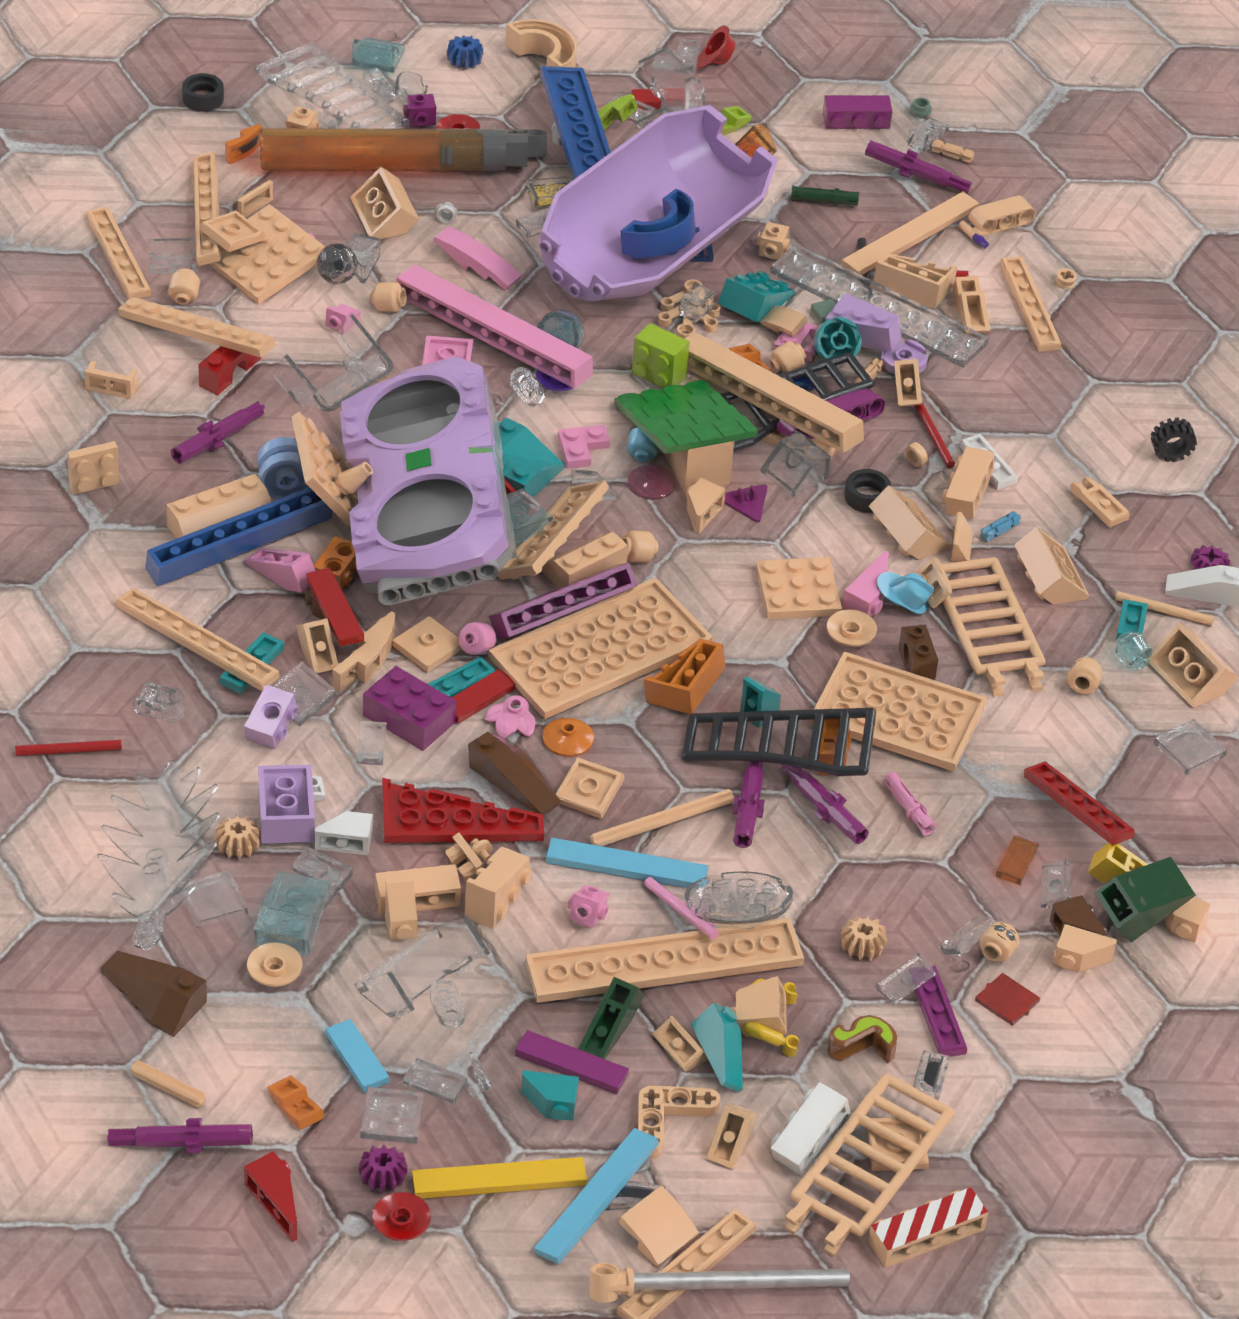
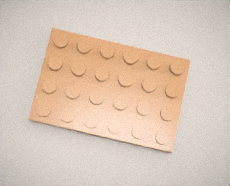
M844 652L814 709L872 707L876 710L872 745L955 772L986 708L988 697ZM850 718L849 728L852 739L862 741L865 718ZM809 720V725L813 726L814 720Z

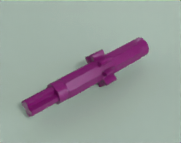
M872 140L869 141L865 150L866 156L900 169L899 175L906 178L913 174L946 188L948 186L966 194L969 193L972 182L952 175V172L918 159L919 154L908 149L905 154Z
M259 401L215 424L210 420L197 427L198 434L171 449L172 459L176 463L181 464L206 449L212 452L225 445L222 441L223 439L249 425L251 421L265 413L263 410L265 409L264 404L260 405Z
M749 762L743 779L741 796H734L732 814H737L733 842L739 848H747L752 844L756 817H763L765 800H759L763 781V762Z
M789 765L781 766L780 769L793 781L798 790L818 808L814 814L821 821L824 820L827 824L832 822L855 844H860L866 840L869 834L868 829L843 805L847 800L840 793H836L834 790L829 792L815 777L802 768Z
M188 1118L186 1125L137 1126L136 1128L108 1129L107 1141L109 1146L187 1147V1153L203 1152V1146L252 1145L253 1127L252 1124L202 1125V1118Z

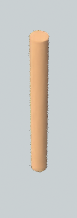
M1117 591L1115 601L1123 603V599L1146 603L1149 610L1210 626L1213 624L1214 616L1120 591Z

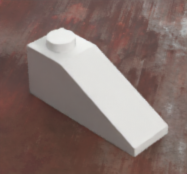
M1218 565L1169 574L1166 580L1165 595L1239 607V568Z

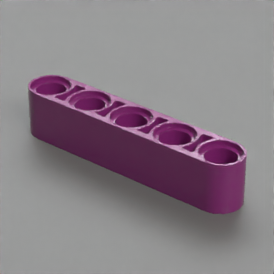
M871 389L857 390L827 400V402L863 421L880 415L886 405L885 400ZM781 419L777 424L778 432L794 444L814 439L813 436Z

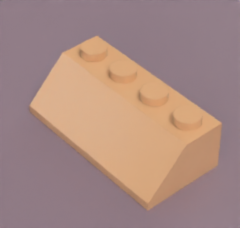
M252 474L166 504L167 527L177 539L268 504L271 500L267 488L256 474Z

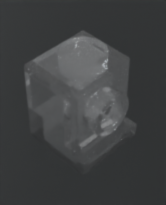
M695 282L692 285V290L682 296L681 305L678 308L681 316L696 323L712 310L714 292Z

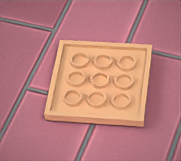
M269 204L248 218L250 222L265 233V239L231 252L220 246L221 261L208 265L260 304L314 267L318 262L320 253L325 252V258L330 255L329 249L322 252V249L325 247L323 244Z
M298 412L291 417L305 483L351 529L349 511L358 504L357 491L354 494L345 495L336 485L339 473L350 469L349 464L343 457L341 450L337 446L333 447L330 444L326 434L320 433L310 418L306 419Z

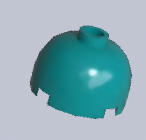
M835 317L827 319L818 326L814 333L813 343L815 351L823 360L846 352H851L856 357L862 342L861 335H859L856 329L858 327L848 318Z

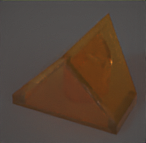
M764 122L751 127L735 143L738 148L751 158L755 150L760 146L772 155L777 152L767 124Z

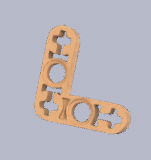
M646 1086L642 1088L638 1098V1130L657 1137L659 1145L650 1154V1159L659 1157L663 1152L664 1115L698 1117L716 1115L720 1107V1095L718 1092L710 1088ZM680 1097L685 1099L686 1103L676 1105L672 1102V1099ZM648 1098H653V1100H654V1107H653V1108H648V1106H649V1100H648ZM705 1100L710 1101V1104H705ZM647 1118L657 1120L658 1124L648 1126L643 1121Z

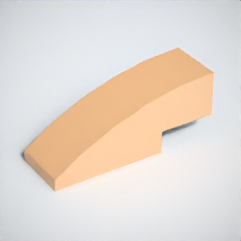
M978 276L955 277L953 292L957 310L966 333H990L984 292L980 290Z

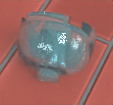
M569 310L552 311L546 314L537 326V328L577 349L581 347L584 341L585 328L583 322L576 314Z

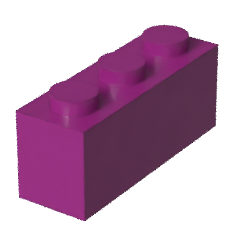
M824 95L822 113L825 129H890L893 111L889 95Z

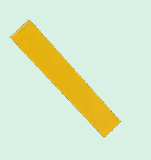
M583 1157L412 1170L414 1195L422 1199L587 1185Z

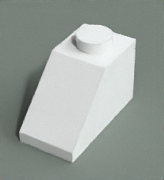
M346 811L316 827L315 850L368 856L372 837L373 814Z

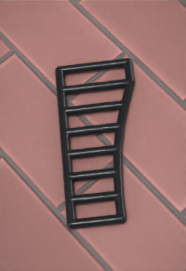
M846 352L778 375L795 385L797 384L794 382V379L805 376L820 395L819 398L825 401L853 391L871 389L875 385L873 379L851 352ZM847 362L862 382L850 385L836 365ZM826 369L841 389L829 393L815 372ZM729 391L720 394L729 405H731L729 401L740 398ZM743 399L763 428L758 431L757 437L735 441L733 452L753 446L776 431L780 419L777 418L771 422L761 408Z
M869 707L692 713L688 718L682 759L684 761L766 762L804 768L834 776H865L869 771L876 710ZM850 718H865L859 765L844 766ZM825 719H840L833 765L819 762ZM789 720L784 753H769L773 722ZM799 720H814L808 759L794 756ZM763 721L759 750L744 751L748 722ZM723 722H738L733 750H719ZM698 723H712L709 746L706 751H693Z

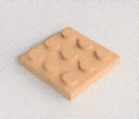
M829 557L756 561V572L767 620L826 617L842 611Z

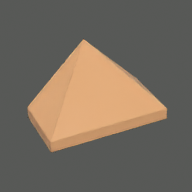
M268 180L238 197V212L247 217L272 201L273 182Z

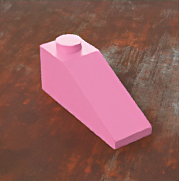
M261 548L244 560L247 566L285 590L297 591L298 593L308 590L306 573L316 571L309 553Z
M885 550L844 590L843 609L858 610L868 614L870 617L881 611L883 607V594L878 588L877 579L880 574L887 572L888 551Z

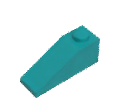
M712 1003L691 1023V1026L721 1085L740 1092L743 1090L741 1029L736 1021L737 1016L728 1006L723 1007Z

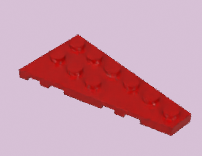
M382 778L384 843L455 842L453 836L457 833H460L466 842H472L474 839L479 841L488 840L489 842L544 841L543 814L513 807L508 810L497 808L495 803L487 801L484 804L471 802L470 797L435 789L423 791L415 789L413 784L405 783L404 786L391 783V779Z

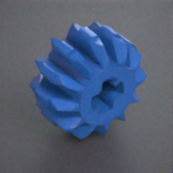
M455 36L454 39L449 40L446 53L447 60L450 61L451 65H457V68L464 67L466 70L468 67L475 68L476 65L481 64L483 55L482 44L479 39H473L472 36Z

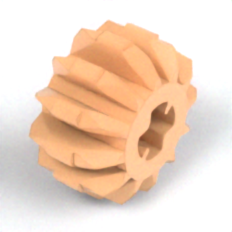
M237 814L234 819L226 817L224 822L218 823L215 834V842L220 853H226L228 858L237 856L239 860L242 855L250 857L252 851H257L261 840V832L256 821H250L248 816L239 818Z
M856 916L854 921L848 920L841 931L843 950L848 951L849 957L858 956L859 960L866 957L871 961L874 956H880L887 943L885 926L880 925L878 919L871 921L868 916L865 919Z

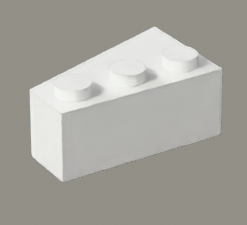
M821 1082L814 1089L811 1088L806 1093L800 1109L793 1111L788 1118L787 1127L784 1131L777 1133L771 1142L773 1159L802 1177L822 1153L821 1148L827 1141L831 1142L836 1135L835 1132L851 1116L848 1099Z

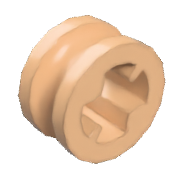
M1062 268L1057 272L1055 283L1063 289L1073 288L1076 283L1077 274L1071 269Z

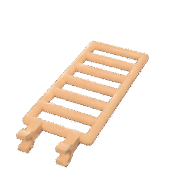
M996 557L941 564L945 573L990 567L994 572L992 575L949 580L952 590L999 584L1002 591L957 597L949 595L942 601L973 672L976 675L986 674L993 697L1003 696L1004 694L1002 685H1005L1006 680L1000 674V672L1024 669L1028 676L1031 690H1042L1040 680L1044 679V674L1038 667L1043 666L1046 661L999 560ZM1007 600L1009 607L961 614H958L956 609L957 606ZM1015 617L1017 624L966 630L963 623ZM1019 633H1022L1025 639L1024 641L973 647L971 640ZM1030 650L1033 656L1031 658L981 664L978 658Z
M888 1073L883 1074L792 1190L791 1198L798 1202V1204L786 1215L785 1220L788 1223L785 1225L784 1230L795 1235L811 1210L837 1224L836 1228L827 1235L824 1241L827 1243L824 1252L834 1257L850 1232L859 1237L867 1232L955 1115L954 1109ZM889 1086L939 1113L940 1117L932 1125L881 1097V1095ZM874 1105L926 1135L917 1144L871 1119L866 1114ZM859 1124L910 1152L911 1155L903 1164L850 1134ZM845 1144L896 1172V1174L888 1184L836 1155V1152ZM829 1163L878 1190L881 1194L872 1203L820 1173ZM812 1183H815L863 1210L866 1214L857 1223L810 1197L805 1192Z

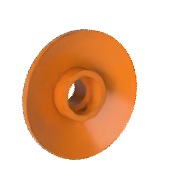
M559 718L545 726L542 740L545 747L552 753L564 757H575L586 753L592 747L594 733L588 724L579 719Z

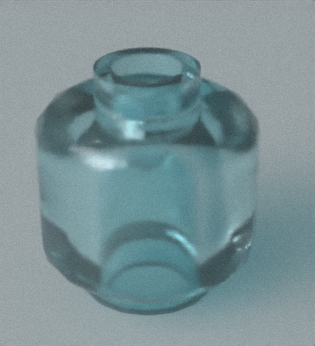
M1129 631L1116 640L1115 653L1126 668L1136 667L1139 670L1149 664V658L1153 650L1141 633Z

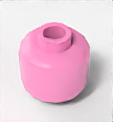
M468 623L459 633V644L461 649L467 654L486 655L489 649L495 647L496 634L493 628L486 623Z

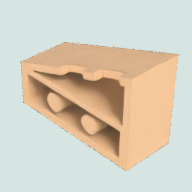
M886 253L877 262L872 286L880 288L883 292H890L901 296L905 300H912L922 304L924 307L935 309L953 290L957 266L950 265V269L935 267L936 262L929 261L928 265L914 263L915 258Z
M502 846L487 860L489 866L486 869L480 867L477 870L476 874L479 876L475 880L469 878L466 881L464 918L492 929L495 928L499 920H504L511 902L515 903L517 901L523 884L527 885L532 876L530 857Z

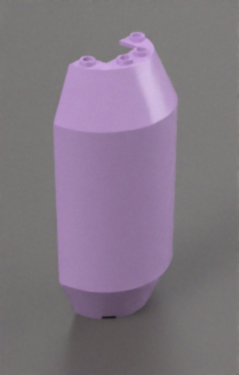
M711 105L662 114L555 194L540 234L539 243L542 258L552 280L569 292L572 297L587 301L633 298L649 293L759 207L766 196L778 159L762 146L755 150L752 158L721 134L727 118ZM679 189L689 195L694 204L696 227L695 235L690 243L673 255L666 254L657 257L634 259L632 256L622 254L620 230L633 220L643 222L663 218L662 199L673 190Z

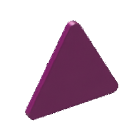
M763 484L754 487L751 485L749 488H739L735 491L725 492L724 504L758 523L761 521L767 485Z

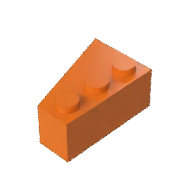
M699 639L679 653L676 661L670 665L666 663L661 666V671L655 676H647L644 679L646 703L688 714L694 713L725 669L723 644Z

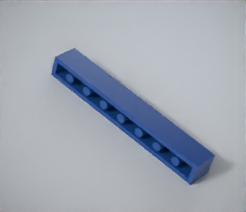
M309 487L147 550L145 569L158 587L332 519L333 510Z

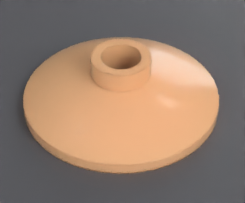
M842 610L834 613L828 619L827 632L834 641L841 645L859 647L874 640L877 634V625L872 617L864 612Z
M267 943L251 952L247 960V970L249 975L262 985L272 987L283 986L293 982L302 971V958L297 950L287 944Z

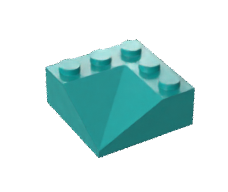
M506 417L499 423L503 450L504 479L529 502L565 468V464L526 426Z

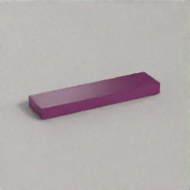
M936 966L909 969L908 976L939 1057L944 1056L946 1058L967 1054V1045Z
M529 1030L526 1031L515 1049V1056L568 1076L579 1077L581 1081L618 1094L629 1075V1068Z

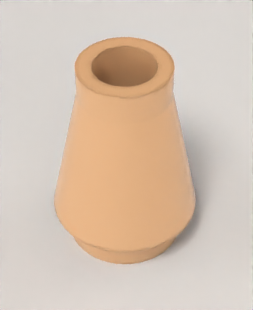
M363 462L358 466L339 473L336 485L343 494H354L366 479L373 474V470L367 462Z

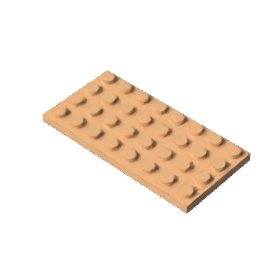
M655 577L636 587L489 649L488 658L498 669H501L515 682L517 690L544 719H547L659 669L666 663L670 664L678 659L679 653L699 639L713 642V636Z

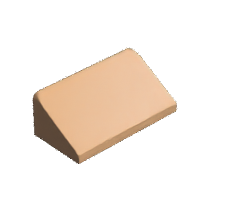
M962 512L956 514L951 552L952 562L970 560L973 532Z
M672 1015L652 1033V1036L685 1072L708 1060L703 1048Z

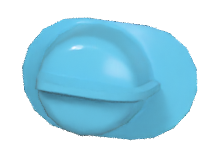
M883 572L877 579L880 592L888 600L916 614H922L926 611L927 600L934 592V587L928 584L921 575L909 573L905 576H900L892 572Z

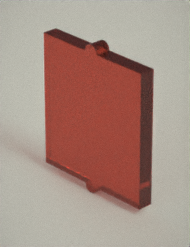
M1002 972L993 982L986 984V988L975 997V1001L1014 1026L1024 1015H1029L1030 1010L1040 1002V997Z

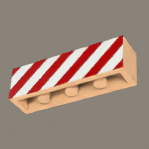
M971 1187L962 1191L957 1190L941 1199L930 1200L912 1210L907 1209L891 1218L876 1221L870 1227L868 1244L884 1268L985 1230L988 1211Z

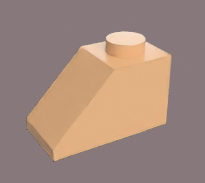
M918 359L894 361L898 407L922 405Z
M700 478L694 485H690L686 492L687 512L694 531L698 534L722 510L726 492L725 488L703 478Z
M328 619L296 625L301 649L313 674L333 670L338 661Z
M413 877L385 880L384 917L390 941L417 937L418 919Z
M1193 897L1163 919L1170 933L1196 942L1207 921L1211 904Z
M1065 924L1056 947L1053 965L1082 972L1112 962L1117 940Z
M733 1103L725 1105L706 1159L734 1169L750 1140L759 1113Z

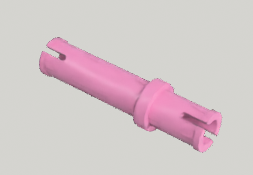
M896 772L887 774L885 779H883V784L903 807L906 817L909 821H913L924 836L931 835L935 831L934 829L937 828V825L928 816L926 807L915 799Z

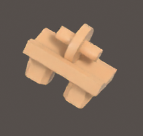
M457 833L453 836L455 844L447 849L445 854L452 865H457L465 859L468 861L458 868L460 875L466 882L469 878L476 879L479 876L476 874L477 870L480 867L484 868L481 860L487 862L491 857L490 853L493 847L488 840L479 841L474 839L471 842L473 846L471 848L461 834Z

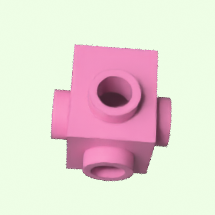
M584 885L576 893H572L569 898L567 907L570 909L568 919L576 921L582 927H594L600 920L606 918L609 909L607 902L610 893L593 886Z

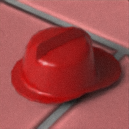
M720 26L710 36L705 48L697 59V68L706 67L711 62L721 65L730 60L736 43L729 35L728 26Z

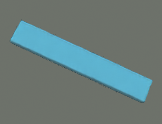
M552 837L546 856V863L639 880H646L652 877L658 883L701 891L704 890L709 866Z
M634 1128L534 1247L536 1255L559 1265L659 1145L657 1137Z

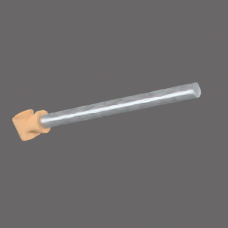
M596 1263L590 1267L589 1297L594 1301L607 1303L615 1301L618 1298V1294L632 1297L634 1291L849 1286L850 1274L848 1269L633 1273L632 1267H625L624 1270H619L618 1266L614 1264Z

